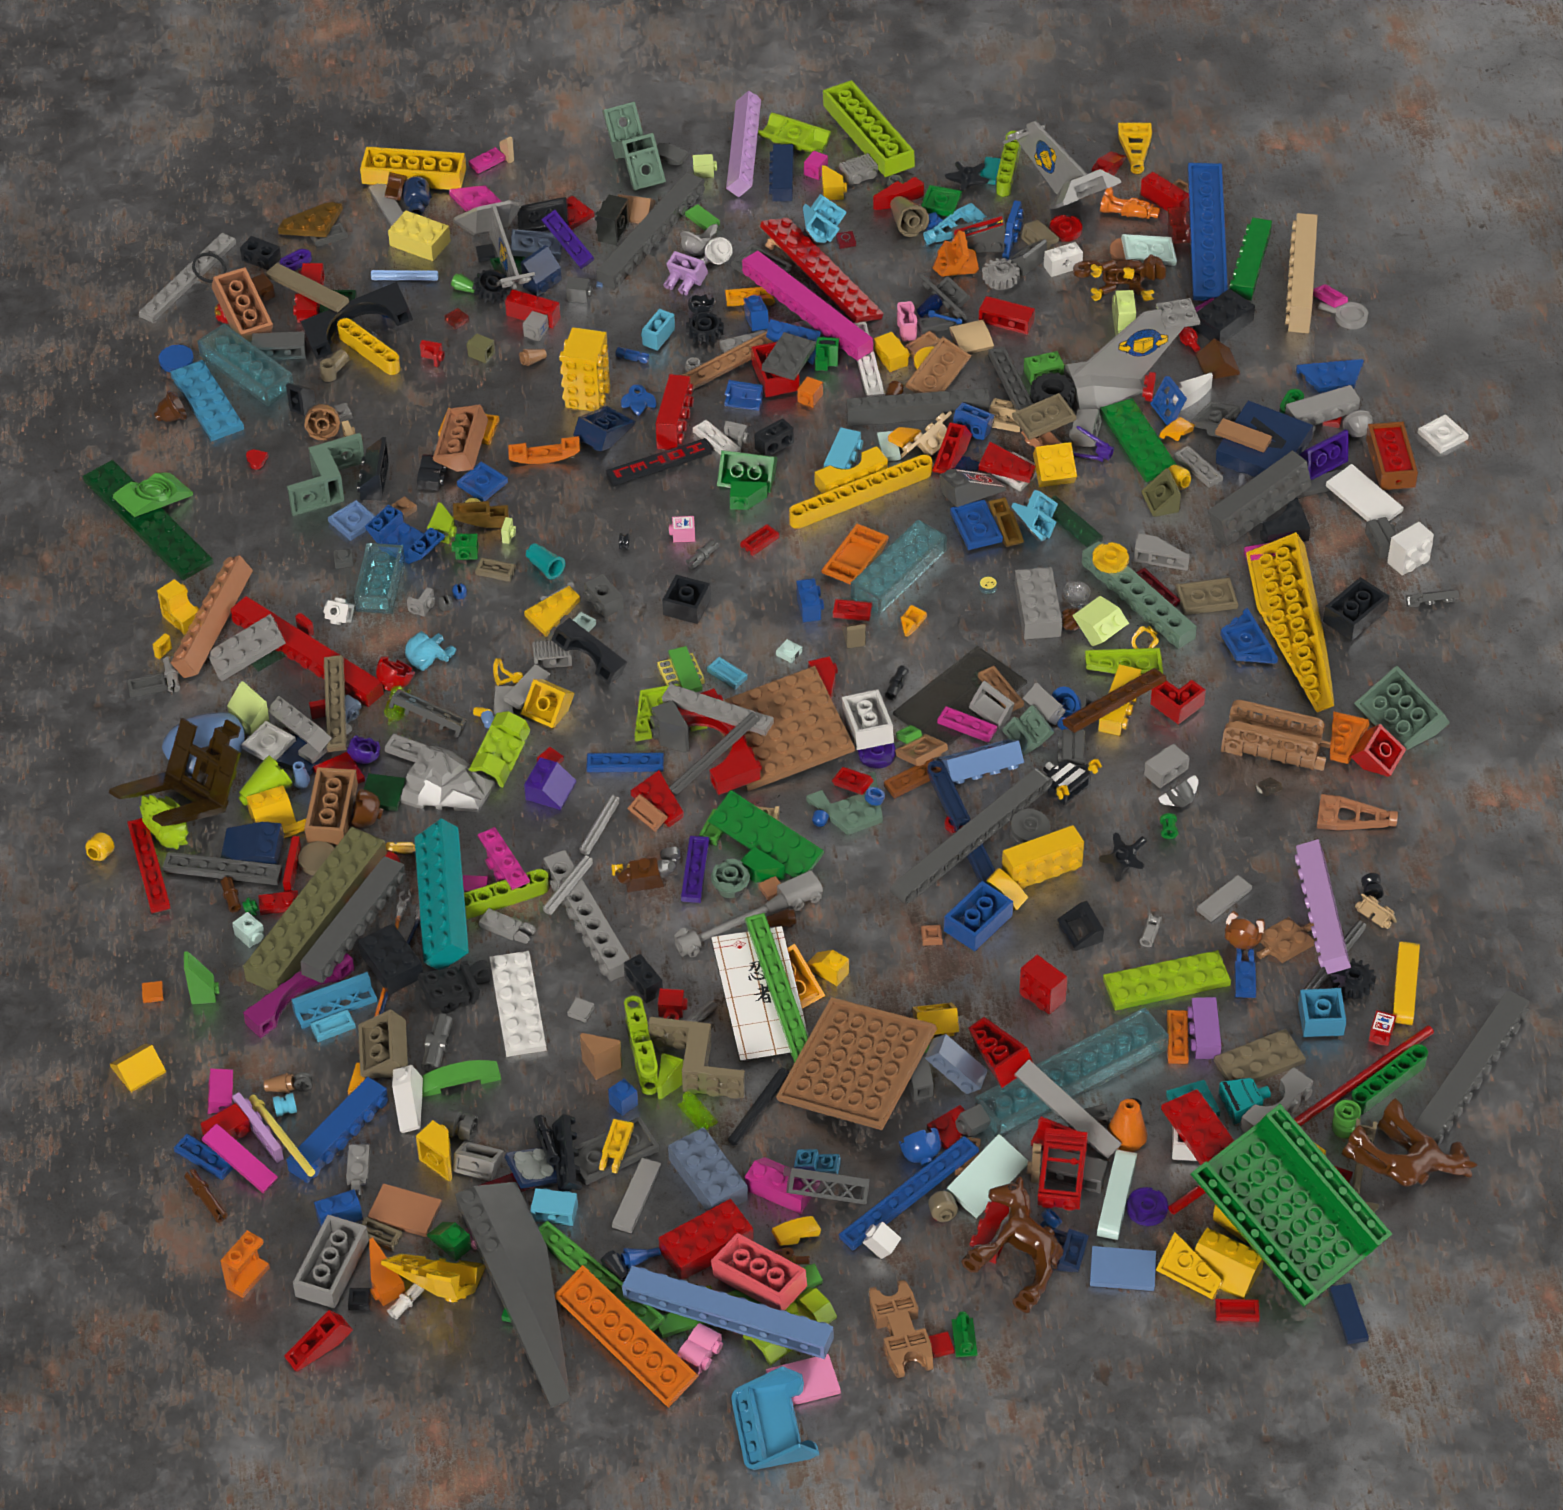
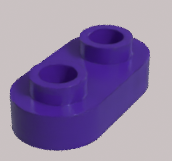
M299 249L281 258L280 264L295 271L302 267V263H310L312 261L311 252L307 249Z

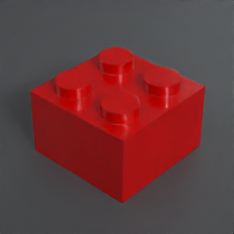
M1038 954L1021 967L1019 993L1025 999L1033 1002L1038 1009L1050 1015L1066 1001L1067 976Z

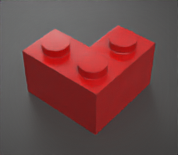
M1166 680L1152 689L1151 705L1179 725L1204 705L1206 690L1193 680H1190L1180 689Z

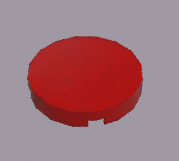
M1060 215L1051 219L1049 230L1059 237V241L1070 242L1076 240L1082 234V223L1074 216L1066 217V215Z

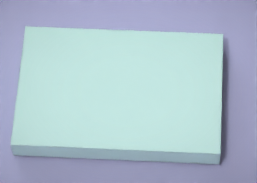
M1122 234L1121 241L1126 260H1140L1143 263L1144 259L1152 254L1162 259L1164 265L1176 266L1177 259L1172 237Z

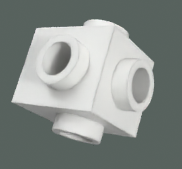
M335 597L334 600H328L324 606L325 619H329L330 623L341 625V622L351 623L355 605L346 603V599Z

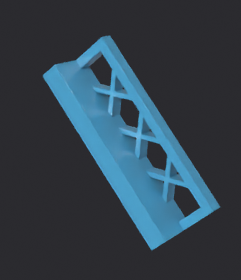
M367 972L291 999L294 1014L302 1029L309 1027L310 1023L348 1009L350 1012L378 1002ZM367 991L371 996L366 999L358 998L360 994ZM345 999L351 1001L347 1006L339 1005ZM323 1007H332L330 1012H321ZM307 1013L313 1014V1017L306 1021H303L301 1015Z

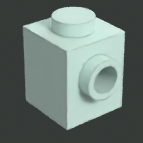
M248 912L232 923L234 935L249 948L265 938L263 925Z

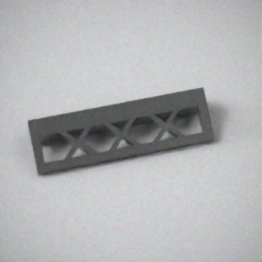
M784 1167L783 1176H788L786 1193L859 1204L867 1203L870 1179ZM794 1177L801 1178L805 1184L800 1190H793ZM816 1181H821L825 1187L819 1193H815L811 1187ZM836 1183L840 1184L844 1189V1192L839 1196H835L830 1189ZM856 1186L862 1187L861 1199H855L850 1192Z

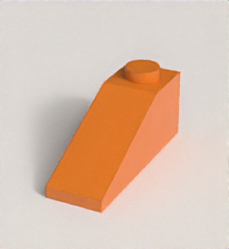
M372 1237L369 1239L372 1289L370 1291L375 1300L379 1299L381 1304L385 1306L400 1298L399 1295L405 1293V1286L397 1273L381 1265V1260L387 1257Z

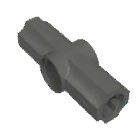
M440 1013L435 1016L431 1033H428L426 1036L425 1053L421 1068L427 1073L440 1068L443 1054H446L448 1051L449 1034L453 1020L447 1014Z

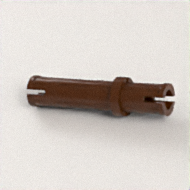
M195 1169L189 1170L193 1178L188 1172L184 1178L192 1186L193 1193L200 1197L217 1223L223 1222L219 1214L225 1220L228 1216L227 1212H225L213 1196L207 1182L201 1179Z

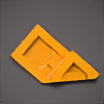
M1180 417L1166 426L1160 432L1159 437L1164 439L1166 436H1169L1175 441H1179L1180 436L1192 432L1195 425Z
M898 427L888 435V441L903 448L909 441L913 443V439L921 430Z
M913 605L908 608L901 617L906 637L911 635L927 617V612Z

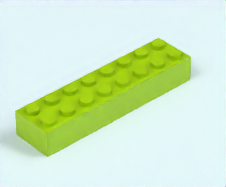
M852 80L823 90V106L864 154H870L878 164V170L884 177L915 167L914 150Z

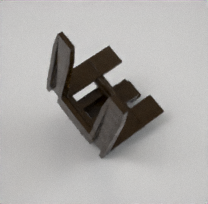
M181 718L166 772L118 785L109 789V794L117 799H127L172 789L193 802L153 815L152 820L161 826L181 824L225 813L229 802L227 799L232 782L237 774L236 768L241 752L229 746L231 739L239 737L241 727L228 719L225 720L223 726L214 729L209 746L200 748L193 744L198 726ZM190 754L197 758L191 777L185 774Z

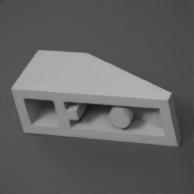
M1138 534L1134 549V562L1188 571L1190 558L1188 554L1157 536Z

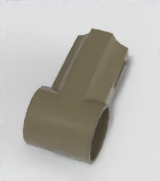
M340 349L330 358L323 359L320 362V373L323 381H334L336 373L349 361V355L344 350Z

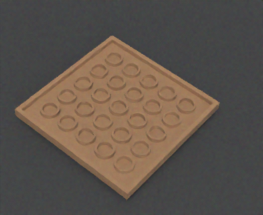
M815 666L724 700L725 702L773 717L774 720L766 736L749 730L744 734L747 746H751L755 760H759L762 766V771H760L761 779L745 785L747 791L855 751L853 742Z
M831 997L776 1098L779 1102L883 1130L937 1027L935 1024Z

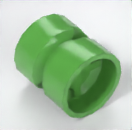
M1342 1100L1335 1105L1331 1127L1336 1136L1347 1139L1354 1131L1356 1119L1361 1117V1108L1356 1102Z

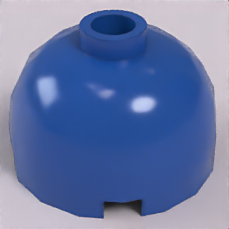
M931 1128L932 1132L930 1133L921 1130L904 1137V1142L899 1141L904 1157L912 1163H921L922 1166L928 1165L933 1161V1158L941 1150V1139L938 1129Z

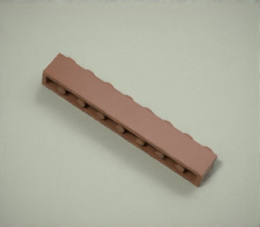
M240 555L229 557L223 562V567L216 575V580L209 588V593L202 601V606L195 614V619L188 627L189 630L181 640L178 650L174 653L171 664L183 678L198 675L231 613V608L236 604L253 572Z

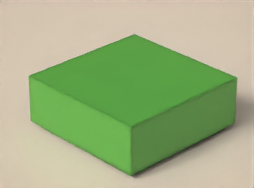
M909 725L897 731L896 737L907 744L922 737L920 729Z

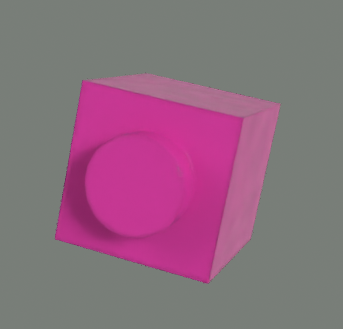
M813 151L804 161V175L819 180L822 177V165L828 167V155Z

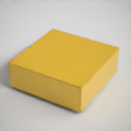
M166 633L152 644L154 655L158 659H161L172 649L170 636Z

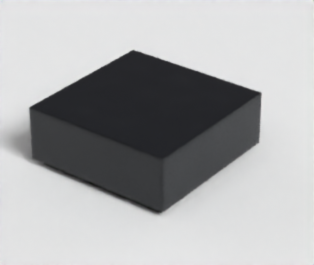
M492 244L476 246L479 262L495 258Z
M349 1288L348 1310H370L371 1288Z

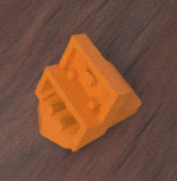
M958 231L951 242L944 241L937 252L938 256L932 267L941 277L977 273L979 267L976 252L968 249L965 232Z

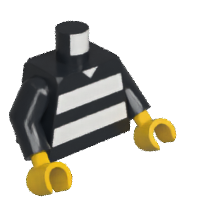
M1093 759L1086 765L1074 764L1067 760L1062 761L1057 766L1051 762L1045 764L1043 771L1052 779V784L1047 790L1048 796L1050 798H1057L1066 806L1090 786L1091 773L1096 774L1098 768H1102L1099 759Z

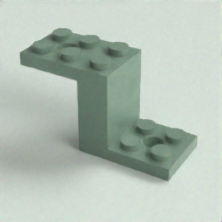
M635 101L602 110L615 159L625 158L633 191L666 182L654 134H643ZM621 117H624L627 121L624 127L619 124ZM644 165L649 167L647 175H644L641 171Z
M360 433L308 447L314 478L287 486L290 509L293 516L345 501L339 470L362 464L364 449Z

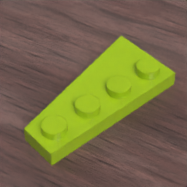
M1160 648L1085 650L1087 670L1116 674L1120 664L1141 669V675L1153 668L1163 674Z

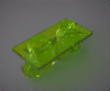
M401 686L392 688L389 696L390 700L387 701L384 709L385 717L389 718L388 724L399 721L404 715L405 708L395 704L393 709L389 708L392 696L398 689L402 690ZM409 689V690H407V691H404V692H407V693L410 694L411 689Z
M687 1091L683 1094V1101L678 1104V1107L698 1130L703 1127L707 1130L718 1123L716 1118L693 1093Z

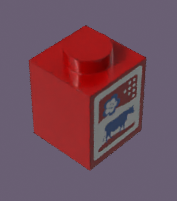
M1377 1010L1371 1026L1369 1041L1389 1046L1397 1015Z

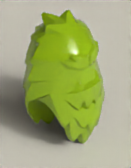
M143 795L141 805L139 806L143 817L142 820L156 837V840L160 841L161 845L167 848H175L176 850L179 849L180 845H187L186 838L189 833L187 822L161 826L152 820L153 815L180 807V805L168 796H165V799H157L153 795H149V797Z

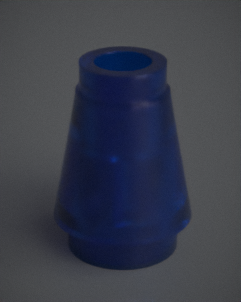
M936 294L930 295L916 311L920 317L928 315L930 310H940L943 304Z

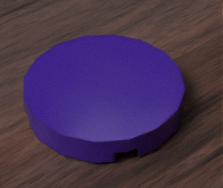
M894 743L858 750L859 760L870 768H885L895 760L896 747Z
M1142 1187L1132 1191L1129 1195L1126 1210L1131 1220L1137 1224L1153 1226L1166 1218L1169 1205L1167 1198L1159 1190L1157 1192L1150 1187Z

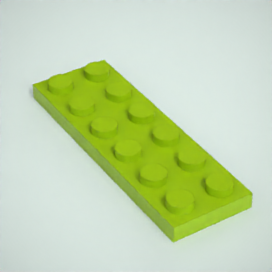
M1218 950L1103 975V981L1115 1011L1231 986V979Z

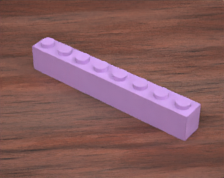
M750 91L739 98L735 105L726 189L737 197H740L749 190L753 182L761 99Z
M1319 839L1297 845L1298 854L1294 856L1297 865L1301 866L1298 869L1300 879L1304 880L1301 886L1304 895L1307 894V897H1304L1307 909L1310 908L1311 910L1308 912L1310 922L1314 923V926H1311L1314 938L1317 937V941H1314L1317 952L1321 953L1318 956L1321 968L1325 967L1327 974L1351 968L1328 868Z

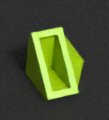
M665 1053L661 1054L657 1084L658 1099H663L683 1085V1059Z

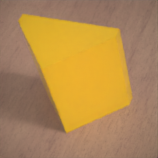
M143 1044L110 1063V1067L130 1092L166 1073L159 1056L151 1044Z

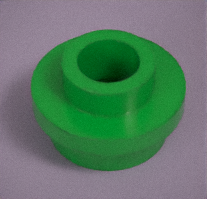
M246 898V901L242 902L245 912L256 916V911L259 910L255 899Z

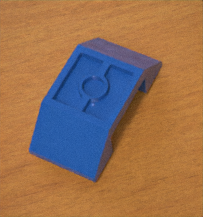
M389 504L365 525V529L381 549L408 564L422 559L445 538L444 534L431 527L423 533L404 523L403 513Z

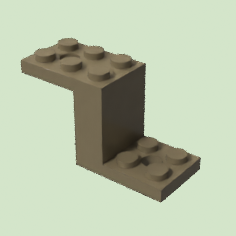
M657 1017L649 1018V1035L654 1046L674 1047L680 1050L686 1049L682 1067L683 1092L708 1094L714 1097L727 1096L732 1099L744 1098V1070L708 1066L711 1050V1023Z

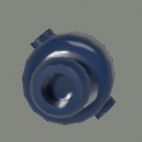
M410 177L403 186L404 203L409 207V212L420 216L423 215L425 208L429 205L432 198L430 185L422 177Z

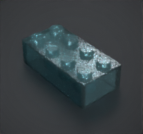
M366 544L354 594L356 612L393 614L405 563L403 545Z

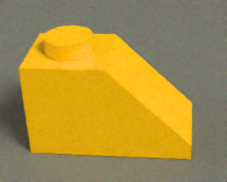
M822 165L823 196L829 200H844V193H847V183H843V176Z
M835 950L817 952L806 963L813 973L835 986H838L849 974V959Z

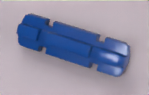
M617 347L615 352L616 357H624L627 360L636 362L640 360L641 363L645 364L649 360V354L644 352L641 354L640 351L625 350V348Z

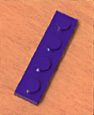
M556 210L541 219L580 269H583L595 260Z
M689 837L681 902L701 903L709 837Z

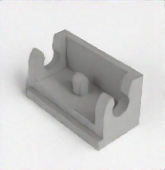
M1037 682L1023 697L1026 702L1035 706L1047 721L1054 725L1058 723V720L1066 711L1062 708L1063 705Z

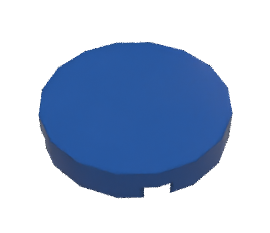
M171 345L163 349L159 354V364L167 372L190 365L194 360L192 350L184 345Z

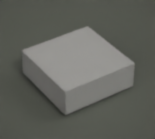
M576 997L567 1012L568 1017L586 1023L595 1008V1004Z

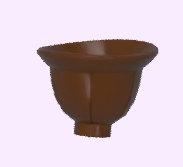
M168 391L166 397L158 404L157 411L154 412L155 418L159 422L162 420L165 422H173L178 419L186 420L187 414L181 400L174 392Z

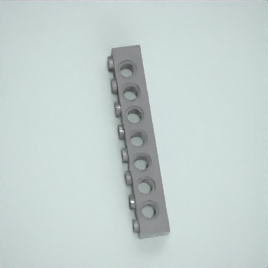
M565 850L543 858L544 866L542 869L548 873L550 885L554 892L575 868ZM581 878L561 902V905L566 906L567 915L570 919L574 920L577 932L582 933L585 946L590 947L594 961L599 962L602 975H606L611 982L625 976L624 962L629 960V957Z

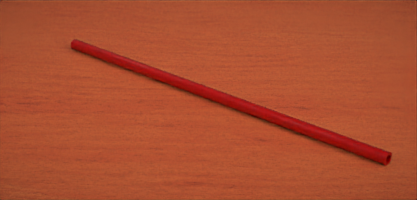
M1427 1025L1295 1117L1296 1123L1300 1127L1360 1086L1411 1046L1420 1044L1433 1035V1028ZM1200 1185L1196 1186L1168 1206L1170 1213L1175 1215L1206 1192Z

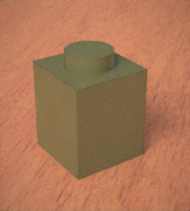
M476 333L467 342L468 357L487 363L495 354L494 340Z

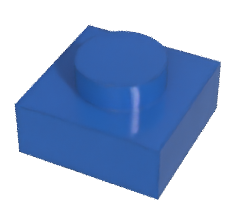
M936 212L928 214L929 223L926 229H933L943 221Z

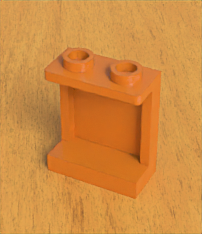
M248 1230L220 1260L226 1288L242 1298L249 1293L270 1269L269 1263L260 1259L257 1251L263 1245V1239Z

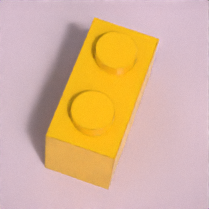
M893 332L873 338V351L889 372L908 366L910 353L907 348H904L900 339Z

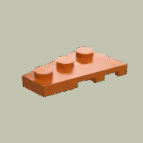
M1333 711L1330 760L1349 764L1351 754L1369 727L1368 719Z

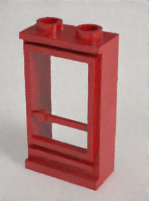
M1046 1128L1038 1189V1205L1044 1208L1059 1207L1069 1211L1080 1210L1088 1132ZM1049 1148L1080 1151L1079 1160L1076 1158L1048 1157ZM1047 1161L1071 1163L1072 1165L1079 1164L1076 1192L1044 1189Z

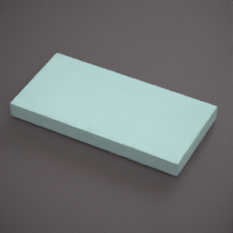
M998 1134L945 1191L953 1194L955 1200L977 1219L985 1211L987 1203L989 1201L992 1202L988 1198V1191L1013 1181L1028 1165V1160Z

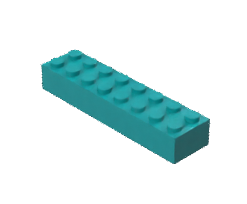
M441 818L414 837L423 961L437 970L449 967L469 953L459 829L457 826Z

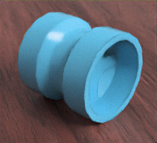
M293 1092L286 1094L285 1097H272L277 1117L283 1116L284 1113L288 1112L290 1114L297 1113Z

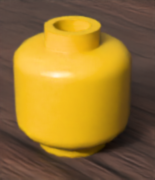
M1172 465L1168 468L1179 491L1184 490L1190 485L1191 475L1186 468L1179 465Z
M99 832L86 842L85 848L89 858L95 861H103L114 851L115 845L109 835Z

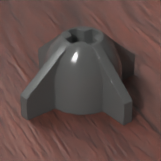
M1196 775L1190 777L1158 797L1162 805L1185 807L1194 801L1199 779Z

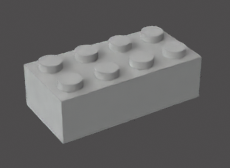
M1052 567L1015 570L1014 586L1024 640L1061 637L1062 618Z
M327 1215L293 1281L295 1296L335 1309L369 1241L367 1226Z

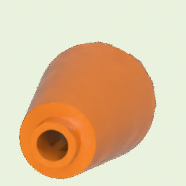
M1125 1099L1120 1102L1107 1127V1131L1122 1143L1117 1150L1137 1152L1147 1142L1148 1133L1140 1105L1133 1099Z

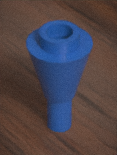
M659 1247L648 1250L624 1248L623 1253H621V1259L624 1266L626 1265L630 1269L632 1266H636L648 1258L660 1256L661 1252Z

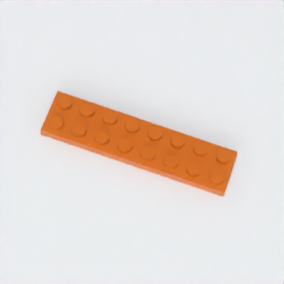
M584 1265L556 1292L555 1299L668 1408L697 1379L698 1375Z

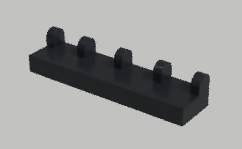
M562 1114L552 1124L553 1141L560 1157L559 1163L556 1164L558 1191L561 1192L570 1191L571 1189H582V1183L576 1181V1174H579L581 1170L579 1166H575L574 1157L579 1156V1151L573 1148L572 1141L577 1139V1133L571 1131V1125L575 1124L576 1120L575 1117Z

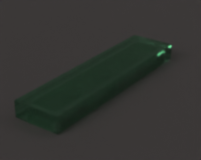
M1056 495L1051 498L1058 503L1052 517L1087 548L1098 541H1103V536Z

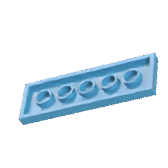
M203 360L170 371L172 379L211 441L244 430V424Z

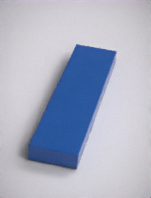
M587 753V772H657L658 770L664 772V753Z

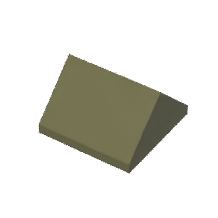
M1166 468L1141 490L1154 517L1177 513L1180 509L1181 493L1170 470Z

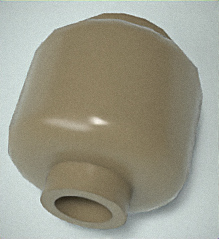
M938 1191L929 1199V1209L936 1221L947 1222L957 1215L958 1207L954 1195L950 1192Z

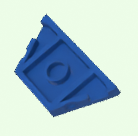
M1014 200L1007 220L1004 239L1006 246L1002 254V258L1009 259L1014 243L1018 242V231L1021 232L1023 209L1021 201Z
M1364 360L1300 364L1296 366V372L1298 374L1302 373L1306 377L1305 380L1313 385L1314 389L1319 393L1329 392L1351 385L1354 389Z
M1248 608L1243 610V614L1240 617H1235L1230 624L1221 629L1220 635L1236 661L1273 664L1278 662L1277 655Z

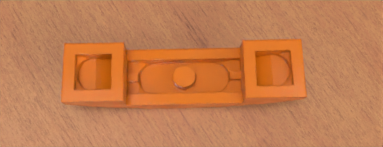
M579 436L561 438L562 444L527 448L526 443L508 445L509 460L525 464H543L560 461L580 452Z

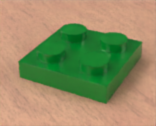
M929 185L921 206L926 209L927 213L936 212L938 215L948 217L956 211L962 197V191Z

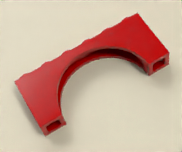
M714 688L700 693L724 701L721 694L718 695ZM677 707L688 727L706 726L722 732L725 736L736 727ZM743 735L732 745V749L726 759L716 767L709 769L710 781L717 794L720 795L760 780L762 766L759 760H755L753 749L751 746H747L745 735Z

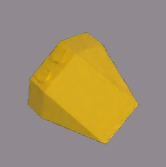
M397 1254L381 1260V1265L434 1295L444 1297L445 1301L458 1302L459 1299L467 1298L468 1295L475 1293L485 1270V1265L482 1263L465 1260L452 1263L446 1262V1258L430 1260L426 1259V1256Z

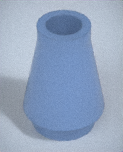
M298 761L293 764L291 781L296 788L304 789L309 785L311 779L304 763Z

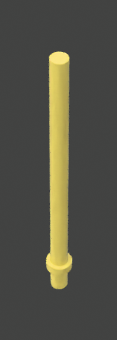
M251 1095L249 1101L252 1104L253 1110L259 1112L306 1174L310 1177L313 1176L315 1170L265 1108V1103L258 1099L256 1095Z

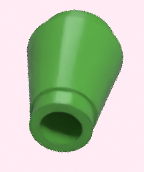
M456 273L451 282V286L454 289L474 294L475 290L472 289V280L463 274Z

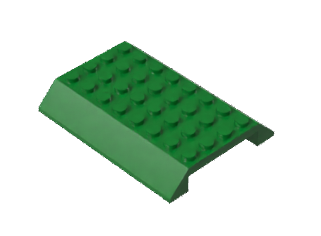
M1281 1104L1267 1113L1256 1125L1208 1162H1204L1190 1174L1303 1307L1322 1294L1392 1235L1390 1230Z

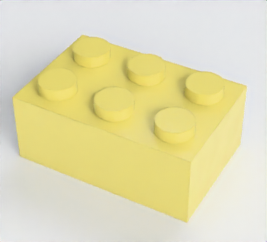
M407 210L388 230L390 246L430 261H434L451 242L448 225Z

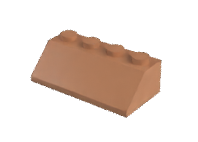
M481 404L448 409L433 456L435 462L457 472L474 469L488 422Z

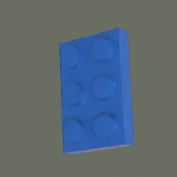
M985 500L950 508V514L968 550L1003 542V536Z

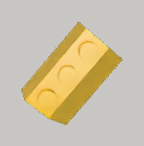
M1208 1227L1194 1250L1223 1280L1219 1289L1240 1299H1245L1263 1269L1264 1260L1254 1249Z

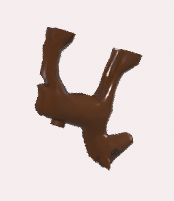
M1396 1098L1384 1110V1115L1379 1121L1377 1128L1403 1147L1408 1153L1406 1155L1387 1154L1379 1150L1369 1140L1361 1125L1356 1127L1348 1139L1349 1142L1341 1153L1346 1158L1367 1166L1378 1174L1390 1177L1405 1187H1410L1417 1183L1423 1185L1428 1180L1429 1173L1436 1171L1472 1177L1470 1169L1478 1166L1475 1162L1470 1161L1469 1155L1459 1141L1451 1144L1448 1155L1443 1153L1433 1138L1419 1131L1407 1121L1404 1116L1403 1105ZM1398 1127H1399L1406 1135H1408V1136L1410 1137V1139H1409L1408 1137H1406L1403 1133H1401V1131L1398 1129Z
M1020 1176L1015 1182L1011 1181L1009 1184L994 1187L988 1191V1198L993 1202L1008 1206L1009 1212L999 1224L992 1241L988 1244L975 1245L968 1252L969 1254L962 1259L961 1263L971 1273H978L982 1266L988 1263L1006 1243H1010L1016 1249L1028 1253L1033 1258L1035 1265L1034 1282L1031 1285L1025 1286L1013 1299V1305L1017 1309L1029 1313L1033 1305L1038 1303L1041 1295L1045 1292L1047 1282L1053 1273L1052 1269H1057L1058 1260L1063 1256V1248L1054 1237L1055 1233L1050 1227L1045 1226L1043 1228L1030 1217V1196L1026 1189L1023 1188V1180Z

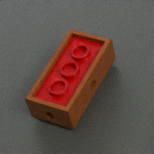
M1404 422L1368 424L1366 442L1379 487L1382 490L1416 488L1418 471Z

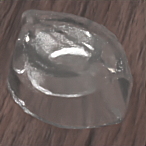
M1078 581L1067 582L1063 588L1065 600L1070 605L1081 609L1086 605L1091 593L1089 586Z

